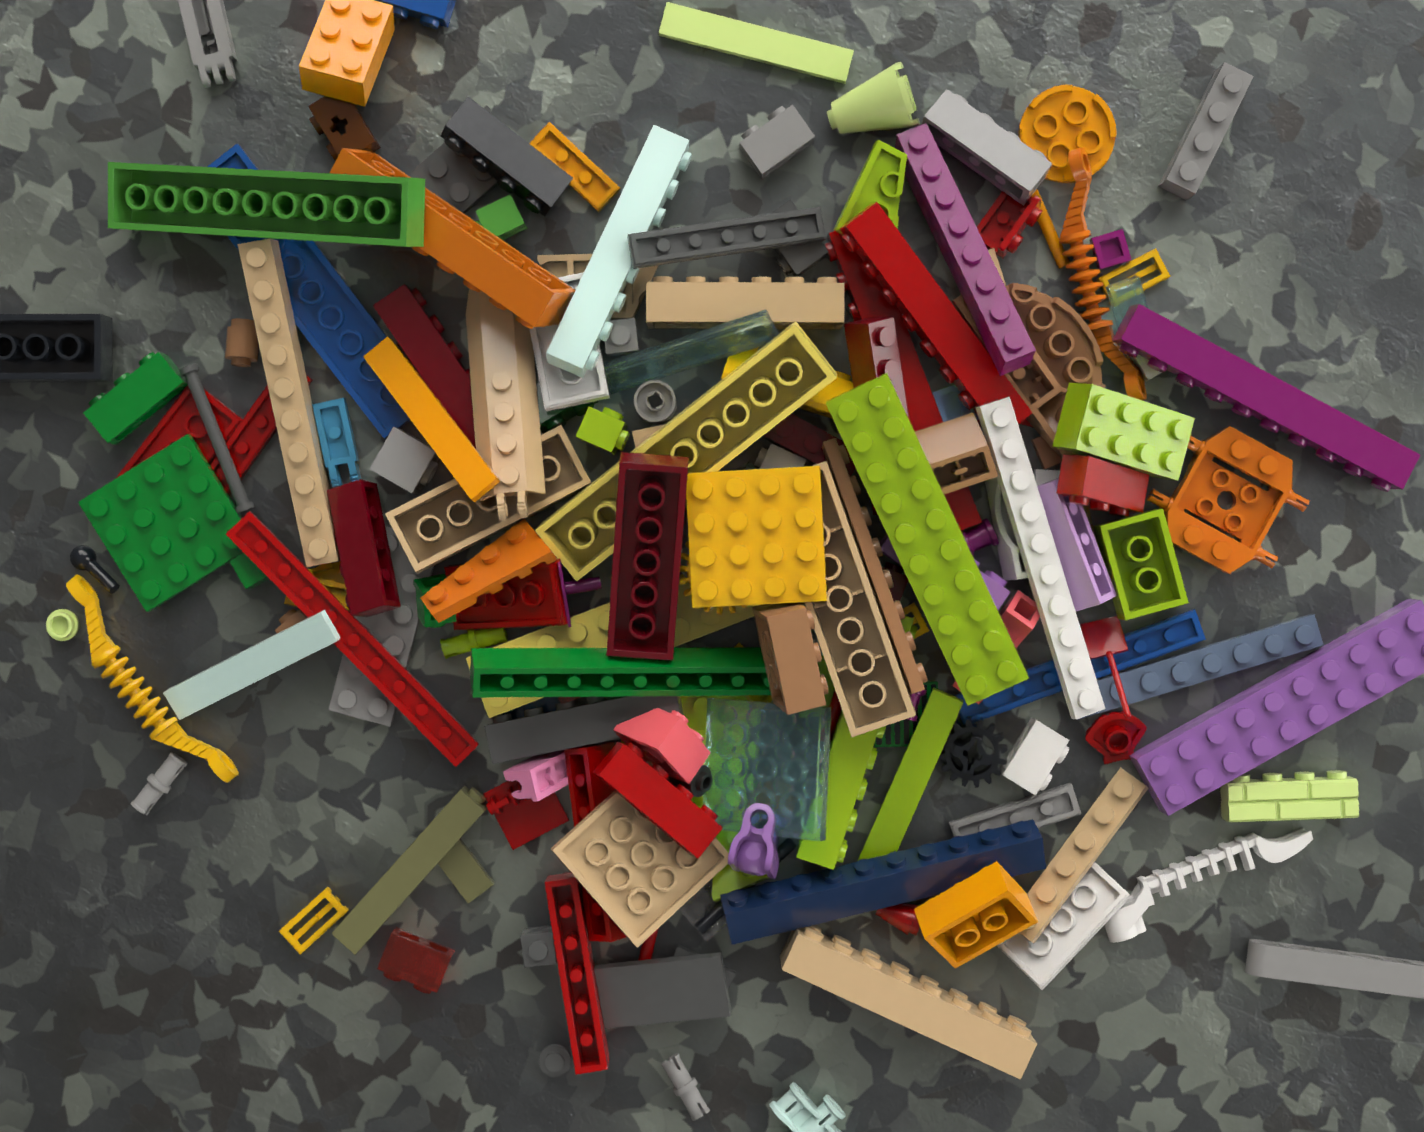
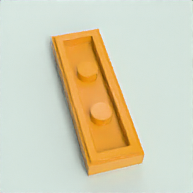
M550 122L529 143L573 177L569 186L598 213L621 190L614 181Z

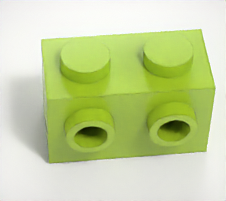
M588 407L575 437L615 455L618 449L624 450L630 433L626 431L628 425L622 421L624 418L622 414L607 407H604L602 412Z

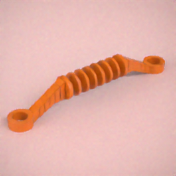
M1081 147L1068 153L1071 172L1076 183L1059 243L1070 244V248L1064 251L1062 255L1073 257L1074 259L1065 267L1066 269H1076L1077 271L1068 279L1070 282L1080 283L1078 287L1072 290V294L1083 295V298L1075 303L1076 307H1086V311L1081 313L1080 316L1083 319L1089 320L1087 325L1095 336L1100 350L1124 372V384L1127 395L1144 401L1147 398V393L1141 371L1126 354L1119 350L1120 346L1112 341L1114 338L1113 321L1104 320L1101 317L1109 312L1110 309L1109 307H1099L1098 303L1107 298L1106 295L1095 293L1096 290L1104 286L1103 282L1092 281V278L1100 274V270L1089 269V265L1097 261V257L1086 256V253L1092 250L1094 245L1083 244V240L1091 236L1090 230L1087 229L1084 211L1092 180V170L1085 149Z

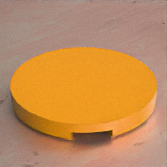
M1059 85L1043 91L1028 105L1019 124L1018 137L1021 142L1031 149L1042 152L1047 160L1053 163L1045 179L1057 183H1075L1076 180L1073 177L1069 164V151L1081 147L1085 149L1093 176L1108 161L1114 148L1117 131L1112 111L1098 94L1073 85Z

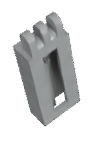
M178 0L193 65L199 70L203 87H211L210 73H213L217 85L224 84L221 72L223 70L226 71L229 82L236 81L233 62L238 60L223 0ZM214 34L215 40L207 41L211 54L205 55L201 37Z

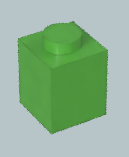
M511 194L476 210L479 220L475 222L502 240L528 229Z

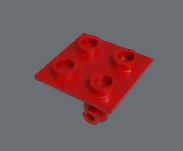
M515 780L513 782L506 781L483 793L488 802L486 807L491 815L494 814L512 850L570 821L555 792L537 802H533L532 799H517L511 793L516 790H522V786Z

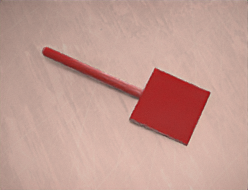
M1117 616L1080 624L1090 660L1107 656L1124 716L1130 718V709L1113 654L1128 651Z

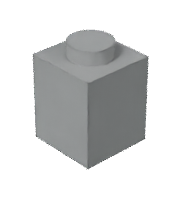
M636 319L610 320L613 323V327L605 342L607 356L616 357L640 354Z

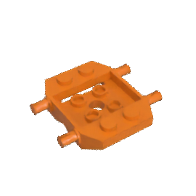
M1231 426L1222 429L1204 441L1190 435L1187 448L1194 452V456L1172 496L1168 497L1153 488L1149 493L1151 495L1147 497V501L1163 508L1173 545L1226 574H1231L1250 560H1257L1272 569L1276 564L1274 562L1278 561V556L1262 549L1260 545L1282 505L1288 503L1304 512L1307 508L1305 505H1309L1310 502L1309 499L1293 492V460ZM1216 457L1269 486L1268 490L1262 489L1213 462V458ZM1223 491L1229 492L1233 497V504L1227 510L1219 507L1217 503L1218 495ZM1184 510L1189 511L1190 513L1200 517L1201 519L1209 522L1210 524L1231 534L1232 536L1240 539V541H1236L1235 539L1225 535L1224 533L1205 524L1204 522L1196 519L1195 517L1185 513Z

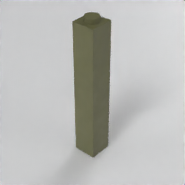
M466 786L460 789L331 934L356 955L487 810L484 803L486 798L474 787H471L470 790Z

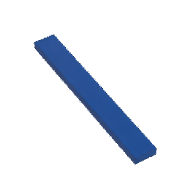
M1191 609L1124 633L1128 651L1113 654L1117 670L1120 671L1206 640L1196 610ZM1107 656L1091 659L1096 679L1111 674ZM1053 659L1027 668L1026 671L1029 679L983 699L980 704L973 703L967 706L961 692L954 694L953 696L963 700V705L959 711L962 725H965L967 716H970L972 723H975L980 717L986 719L1063 691Z

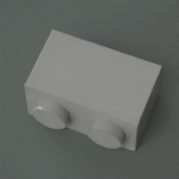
M791 105L786 110L783 106L779 107L767 117L769 122L760 128L754 125L741 135L743 140L739 143V149L761 180L814 143L815 135L794 105Z

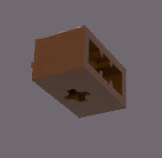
M324 96L308 106L313 113L309 120L319 135L325 133L330 144L326 148L335 161L342 148L373 152L381 148L353 103ZM341 123L345 125L346 133L343 135L339 133L340 130L337 126Z

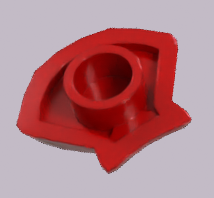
M1123 711L1111 712L1101 715L1095 720L1092 726L1087 729L1085 738L1092 747L1103 754L1104 764H1110L1120 760H1131L1129 755L1134 753L1133 750L1145 734L1147 727L1132 714L1130 718H1126Z

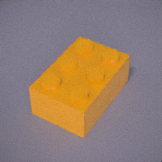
M325 0L299 64L302 90L366 106L395 30L393 5L375 0Z
M997 861L914 908L924 939L955 969L1038 922L1027 893Z

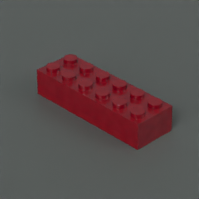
M621 452L606 656L673 660L688 457Z

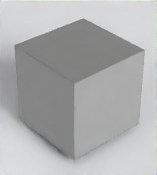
M393 426L370 470L412 494H420L423 487H426L433 478L438 468L437 462L440 458L430 445Z

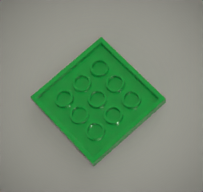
M190 434L183 436L78 502L146 612L157 608L223 567L233 558L244 553L226 535L242 519V516L237 514L236 506Z

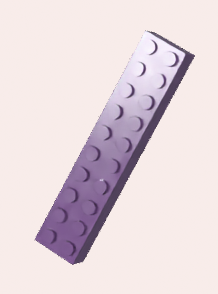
M1406 599L1129 755L1144 784L1149 788L1148 791L1159 811L1168 816L1423 674L1424 604L1422 600Z

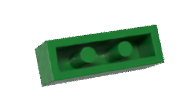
M154 352L149 353L139 361L140 367L131 374L127 372L121 375L113 383L115 387L107 394H98L88 403L90 407L83 413L107 443L119 444L188 386L185 377H181L179 368L167 354L161 352L156 354Z

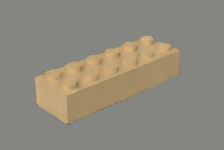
M656 276L653 277V282H646V323L648 329H786L795 321L802 329H841L844 324V283H837V278L819 277L816 283H804L803 277H786L784 282H771V277H752V282H739L738 277L726 276L719 277V282H706V277L691 276L686 277V282H674L673 277Z
M562 425L541 435L546 494H526L528 518L582 491L591 484ZM456 479L385 513L417 574L517 524L522 519H527L520 518L517 512V495L506 496V504L508 506L507 520H499L495 496L484 501L479 499L473 502Z

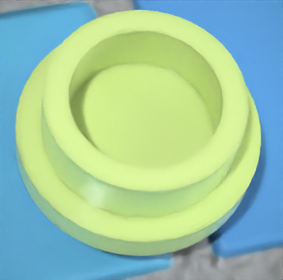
M58 609L48 616L46 629L53 639L67 641L78 633L79 620L72 611Z

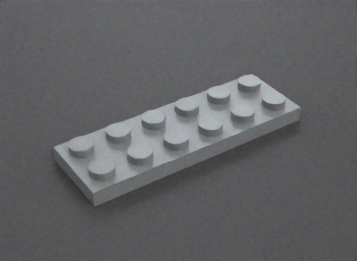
M385 526L401 607L370 617H355L407 669L420 622L417 616L416 588L414 587L413 580L432 576L434 566L417 574L393 528ZM343 654L328 710L391 727L397 707Z

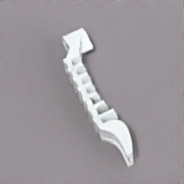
M1302 827L1285 836L1274 839L1263 838L1254 833L1244 837L1237 836L1231 842L1219 843L1218 847L1214 849L1202 850V854L1195 857H1185L1183 862L1178 864L1171 863L1166 869L1153 870V874L1149 876L1136 877L1138 883L1132 891L1131 897L1104 925L1109 941L1112 943L1122 942L1145 932L1146 927L1142 914L1149 906L1155 905L1152 894L1159 892L1160 897L1171 895L1168 882L1174 880L1177 890L1187 888L1184 879L1185 875L1190 874L1192 881L1196 883L1203 880L1200 869L1207 867L1209 876L1220 874L1216 862L1223 860L1226 872L1235 871L1237 867L1233 855L1238 853L1245 871L1256 869L1250 848L1253 849L1255 854L1270 863L1283 862L1303 850L1313 840L1312 832H1307Z

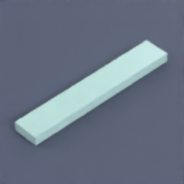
M323 610L167 689L163 694L178 719L181 720L337 642L341 637L326 611Z

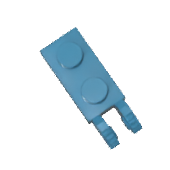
M346 398L312 404L325 467L329 470L332 487L335 488L343 485L338 469L339 465L348 464L351 482L361 479L357 463L359 458Z

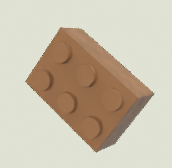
M800 603L763 604L752 607L772 702L787 715L826 705L824 695L828 694V685L823 674L820 675L818 662L822 661L818 643H813L811 630L815 629V623L811 611L806 610V607Z

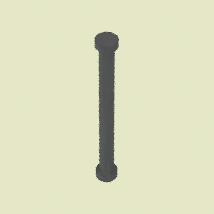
M197 363L187 365L179 369V373L187 381L237 507H235L237 514L250 511L255 508L253 501L249 502L197 374L199 367Z

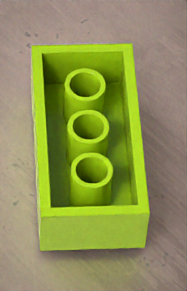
M1069 383L1053 447L1149 474L1153 478L1179 481L1195 418L1094 384Z

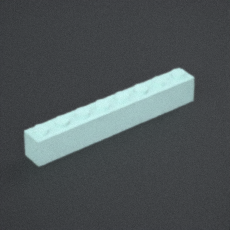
M653 125L546 352L547 363L582 378L587 369L591 371L594 369L600 352H597L596 349L601 340L607 341L613 327L610 319L614 311L618 313L621 311L627 296L623 294L627 283H634L640 269L632 268L627 236L632 233L652 231L654 226L660 227L666 213V209L663 208L666 199H673L679 185V181L676 180L679 171H686L692 157V153L688 152V139Z

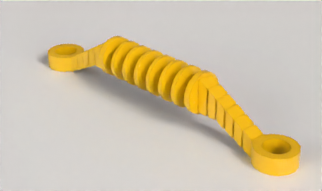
M78 574L66 582V587L71 595L85 607L92 660L91 665L95 669L106 666L101 677L104 679L112 675L114 676V679L109 684L110 689L122 686L117 697L120 699L130 696L125 707L129 709L138 706L133 717L137 719L146 716V720L141 725L143 729L150 726L155 727L149 735L151 740L163 742V744L169 746L172 745L174 748L207 759L213 772L225 783L235 778L239 772L233 761L220 749L188 736L178 724V719L175 716L165 720L163 717L169 708L167 706L158 710L155 708L161 698L159 696L150 700L147 698L153 688L151 686L142 690L139 688L145 678L143 676L134 680L131 678L137 668L135 666L126 670L123 668L129 658L127 656L120 659L115 658L121 648L115 645L105 632L99 598L89 582Z

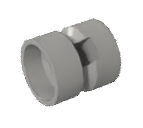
M650 380L644 382L637 389L634 395V406L638 415L644 421L660 425L673 417L677 408V400L673 389L667 383L660 380Z

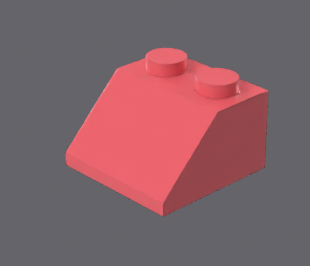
M656 708L622 722L613 729L626 745L631 742L645 753L642 758L645 762L651 761L652 764H658L670 777L690 784L711 753L702 743L704 738L698 732L689 728L687 725L688 719L675 710H672L670 713Z

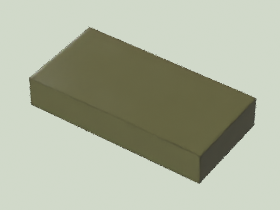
M461 838L438 863L468 904L495 883Z

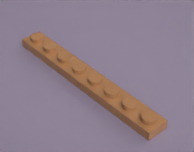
M836 438L824 441L822 444L823 453L830 466L909 694L925 690L923 683L928 682L927 675L922 663L916 664L912 651L917 649L911 632H905L901 620L905 619L902 605L899 600L893 601L890 588L894 587V583L888 568L882 570L878 558L883 556L877 537L871 539L867 526L872 525L866 506L860 508L856 495L861 494L855 475L849 477L845 464L850 463L844 444L838 446Z

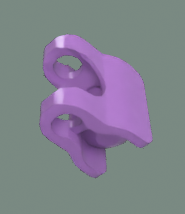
M754 803L746 809L741 830L734 837L728 855V864L734 871H741L756 876L767 874L769 878L776 879L779 868L777 844L780 835V825L770 806ZM767 821L763 829H757L760 822Z

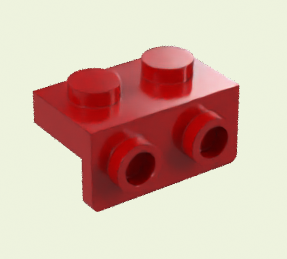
M1002 191L977 226L986 248H994L996 255L1004 259L1008 251L1013 254L1023 241L1024 237L1021 236L1023 230L1027 225L1033 227L1041 216L1042 210L1039 209L1041 198L1036 195L1034 198L1030 197L1023 206Z

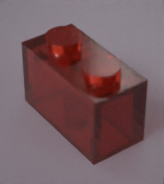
M396 927L389 937L377 969L383 971V975L390 980L401 982L403 979L413 983V987L420 992L430 994L433 991L437 993L442 986L456 950Z

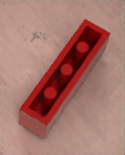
M617 742L593 773L687 853L699 859L723 829L716 822L719 816L703 804L699 808L691 800L694 795L681 784H678L677 787L673 786L666 780L670 775L658 764L654 763L650 766L642 759L645 753L636 745L629 742L626 746L623 743Z

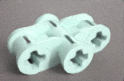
M792 1082L789 1085L790 1090L777 1102L773 1100L769 1104L772 1111L791 1129V1132H842L833 1123L838 1119H844L846 1115L835 1100L827 1094L823 1097V1102L817 1107L807 1094L795 1082Z

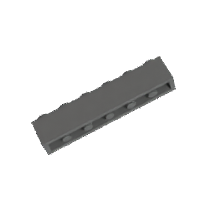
M619 696L611 699H606V697H587V704L575 706L574 700L555 704L556 710L544 712L543 707L524 710V717L512 719L511 713L492 717L493 723L484 727L492 764L618 739L620 737L613 731L616 725L656 708L670 713L672 710H675L684 715L680 696Z

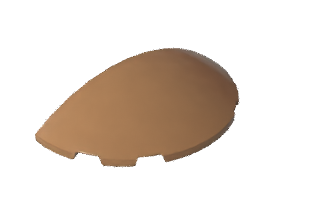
M1011 283L1005 285L1036 352L1031 364L1004 375L1032 411V414L1026 419L1038 434L1061 458H1063V454L1073 455V452L1053 447V442L1068 384L1084 383L1094 384L1103 388L1106 387L1102 383L1101 365L1103 364V357L1099 345L1083 318L1059 297L1052 298L1047 294L1037 291V287L1026 284ZM962 295L952 300V303L987 350Z

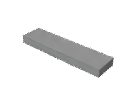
M1067 783L1039 792L1036 795L1033 794L950 821L949 825L953 837L1032 819L1037 828H1041L1081 815L1082 813L1072 783Z

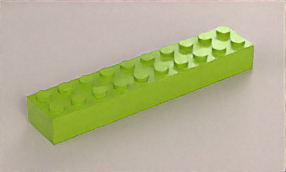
M888 373L882 374L827 400V408L967 706L1029 679L1022 660Z

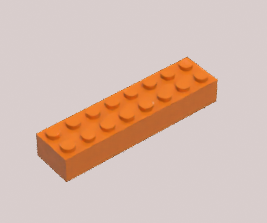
M342 148L330 171L331 174L411 178L373 151ZM425 187L424 247L411 248L424 256L430 255L438 260L436 265L450 274L456 273L464 278L463 284L476 292L482 291L490 296L489 302L502 310L508 309L516 314L515 319L523 326L533 329V327L559 325L575 293V289Z

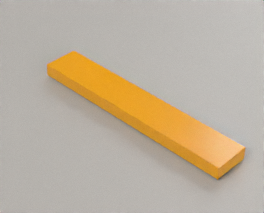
M387 336L363 356L473 502L479 500L500 482L390 337Z

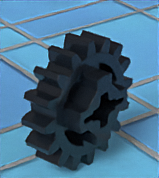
M970 716L966 717L965 725H961L958 720H955V730H951L943 747L945 750L939 756L940 760H946L941 767L942 771L951 770L950 780L954 781L957 777H960L964 787L967 785L968 780L973 781L975 788L979 787L980 779L983 778L988 784L992 783V773L998 776L1002 774L998 764H1007V758L1000 755L1008 751L1007 744H999L1004 739L1003 732L994 734L995 724L991 723L988 727L983 726L984 719L982 717L978 719L977 724L972 723ZM971 732V735L963 740L957 738L964 733ZM983 735L991 741L994 750L986 746L983 741ZM977 740V753L974 755V758L972 757L971 763H968V751L974 745V741ZM951 754L959 757L963 764L962 768L954 762ZM983 764L988 765L983 770L974 771L975 768Z

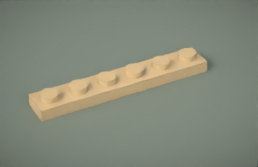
M1120 767L1027 893L1038 922L1021 931V935L1032 943L1036 942L1149 789L1147 785Z

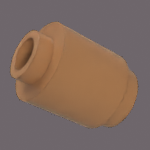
M231 319V326L227 327L225 358L231 360L232 366L251 367V362L258 361L259 352L254 320Z

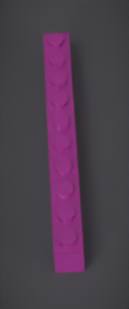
M1141 304L1129 306L1112 339L1113 342L1120 345L1119 350L1122 353L1137 358L1139 354L1149 360L1147 365L1152 369L1165 373L1167 370L1177 375L1175 380L1184 386L1193 388L1196 385L1205 390L1203 395L1210 400L1218 403L1224 400L1233 405L1231 409L1233 412L1246 418H1250L1251 415L1261 420L1259 424L1261 427L1277 433L1279 430L1289 435L1287 440L1303 448L1306 445L1317 450L1315 455L1331 463L1336 460L1344 464V471L1356 477L1364 475L1372 479L1370 484L1382 491L1389 492L1390 489L1403 490L1421 456L1417 452Z

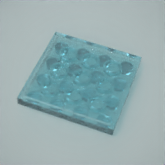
M707 698L705 746L711 753L706 759L705 765L711 770L713 782L709 791L703 795V804L719 816L716 822L723 827L722 830L739 832L746 809L754 803H761L770 806L776 817L774 836L812 841L826 840L831 707L821 706L787 715L773 702ZM756 812L751 819V824L757 829H763L768 821V815L764 812Z

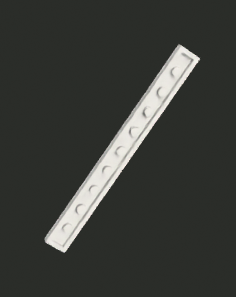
M1006 397L975 407L998 474L997 479L1071 719L1077 720L1104 710V702L1011 399Z

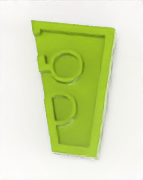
M880 140L875 141L833 229L834 231L843 235L839 228L875 202L879 203L898 229V210L900 195H902L907 154Z

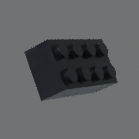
M0 314V383L113 382L112 318L103 314Z

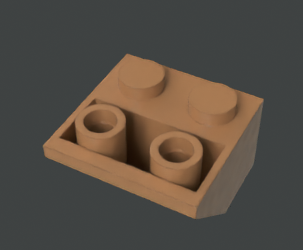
M974 412L915 431L944 494L998 477L989 446Z

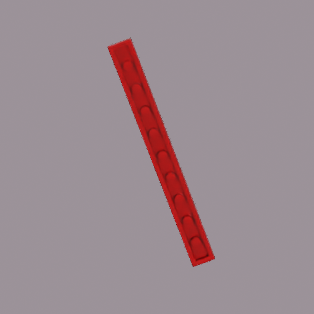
M251 511L226 533L308 618L323 610L326 611L341 637L333 644L455 767L479 745V742L354 615L350 614V611Z

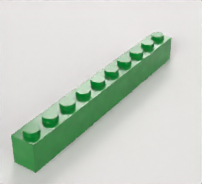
M761 647L674 648L673 660L606 656L607 648H471L470 682L473 698L771 695Z

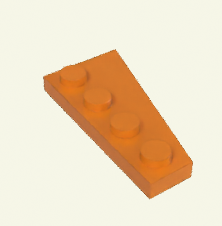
M522 519L490 545L483 548L481 552L464 565L458 567L447 578L432 587L420 599L432 616L440 623L474 605L478 596L484 593L494 594L503 589L502 583L517 575L522 579L533 573L532 567L544 561L548 565L558 559L529 523Z

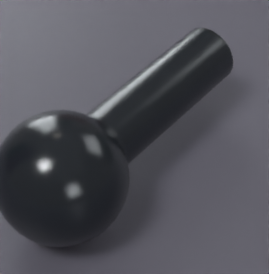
M87 545L75 547L70 554V562L73 567L82 571L87 570L110 594L115 593L120 585L96 562L97 556L95 551Z

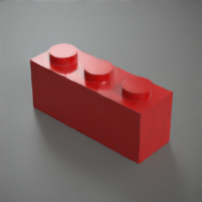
M1063 454L1056 493L1069 497V503L1088 506L1090 503V509L1109 511L1110 508L1109 514L1129 517V512L1143 513L1149 474L1091 456Z

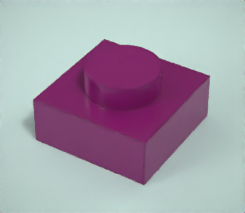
M1123 229L1090 239V244L1094 245L1092 249L1093 255L1097 257V269H1106L1132 260Z

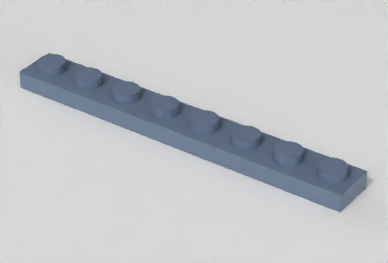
M1309 614L1118 673L1129 705L1323 646L1324 644L1315 614ZM1112 675L1097 679L1105 709L1077 720L1122 707Z

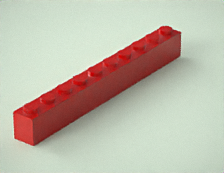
M836 231L828 233V243H825L824 246L828 250L827 256L830 262L836 261L840 273L836 274L837 282L844 283V291L848 292L852 302L847 304L852 320L857 321L869 317H894L908 415L914 431L942 423V417L908 329L900 319L902 315L895 304L891 306L884 299L880 292L883 287L876 278L871 279L861 267L863 260L856 251L852 253L848 250L841 240L843 235ZM969 487L944 494L960 530L982 523Z

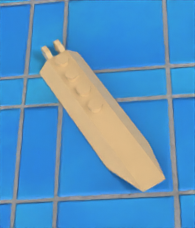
M469 288L466 326L475 444L478 453L500 480L496 486L480 498V501L495 496L499 520H507L508 506L506 504V496L517 495V512L520 518H528L526 494H546L535 360L530 328L520 324L515 319L517 315L510 310H502L489 302L490 296L484 292H476Z

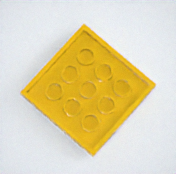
M820 466L688 473L686 499L692 608L827 601Z

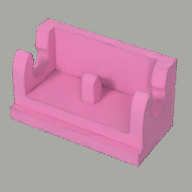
M564 750L532 756L503 771L505 780L511 782L516 780L521 784L522 790H516L511 793L517 799H532L533 802H537L569 785Z

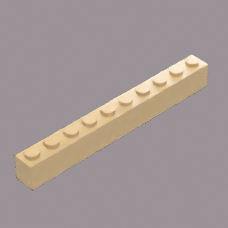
M268 238L237 244L306 567L340 561V556L335 540V530L327 490L330 489V484L314 417L312 399L279 243L277 240Z

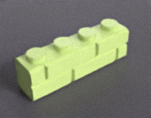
M1341 770L1327 771V777H1315L1314 772H1295V778H1282V773H1263L1262 779H1250L1249 774H1243L1220 787L1222 799L1221 816L1227 822L1358 818V781L1356 778L1347 776V771Z

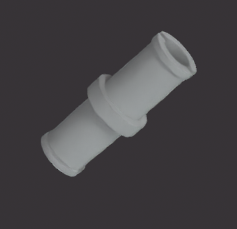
M170 752L156 773H151L148 776V783L131 802V805L140 813L148 815L164 793L168 794L172 789L171 783L188 763L176 753Z
M679 1053L667 1058L668 1061L664 1060L661 1066L665 1069L675 1087L673 1089L675 1096H680L692 1121L704 1116L703 1113L707 1114L710 1109L696 1087L698 1084L695 1077L691 1078Z

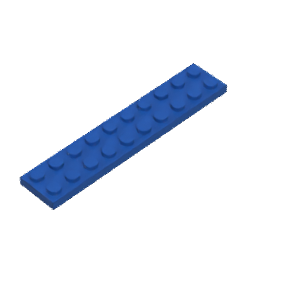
M239 144L234 145L207 166L258 170ZM228 236L237 249V244L268 239ZM274 239L279 243L296 326L381 436L387 439L393 426L401 428L411 421L363 357L384 340L387 335L314 241Z

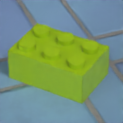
M1153 509L1093 526L1099 550L1117 594L1112 599L1118 619L1129 620L1189 603L1163 509Z

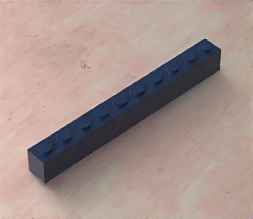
M1033 819L1019 821L1011 825L986 829L974 834L956 836L945 841L923 844L916 848L894 851L887 855L861 859L857 862L837 866L834 870L826 868L721 894L720 898L731 944H738L939 895L953 887L956 883L965 880L996 861L1011 877L1046 869L1043 838Z

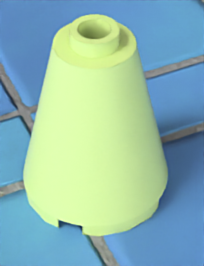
M901 62L893 64L831 102L832 109L827 111L832 130L838 128L840 134L919 126V118L913 120L911 115L917 108L907 75L900 76L898 72L899 69L904 68Z

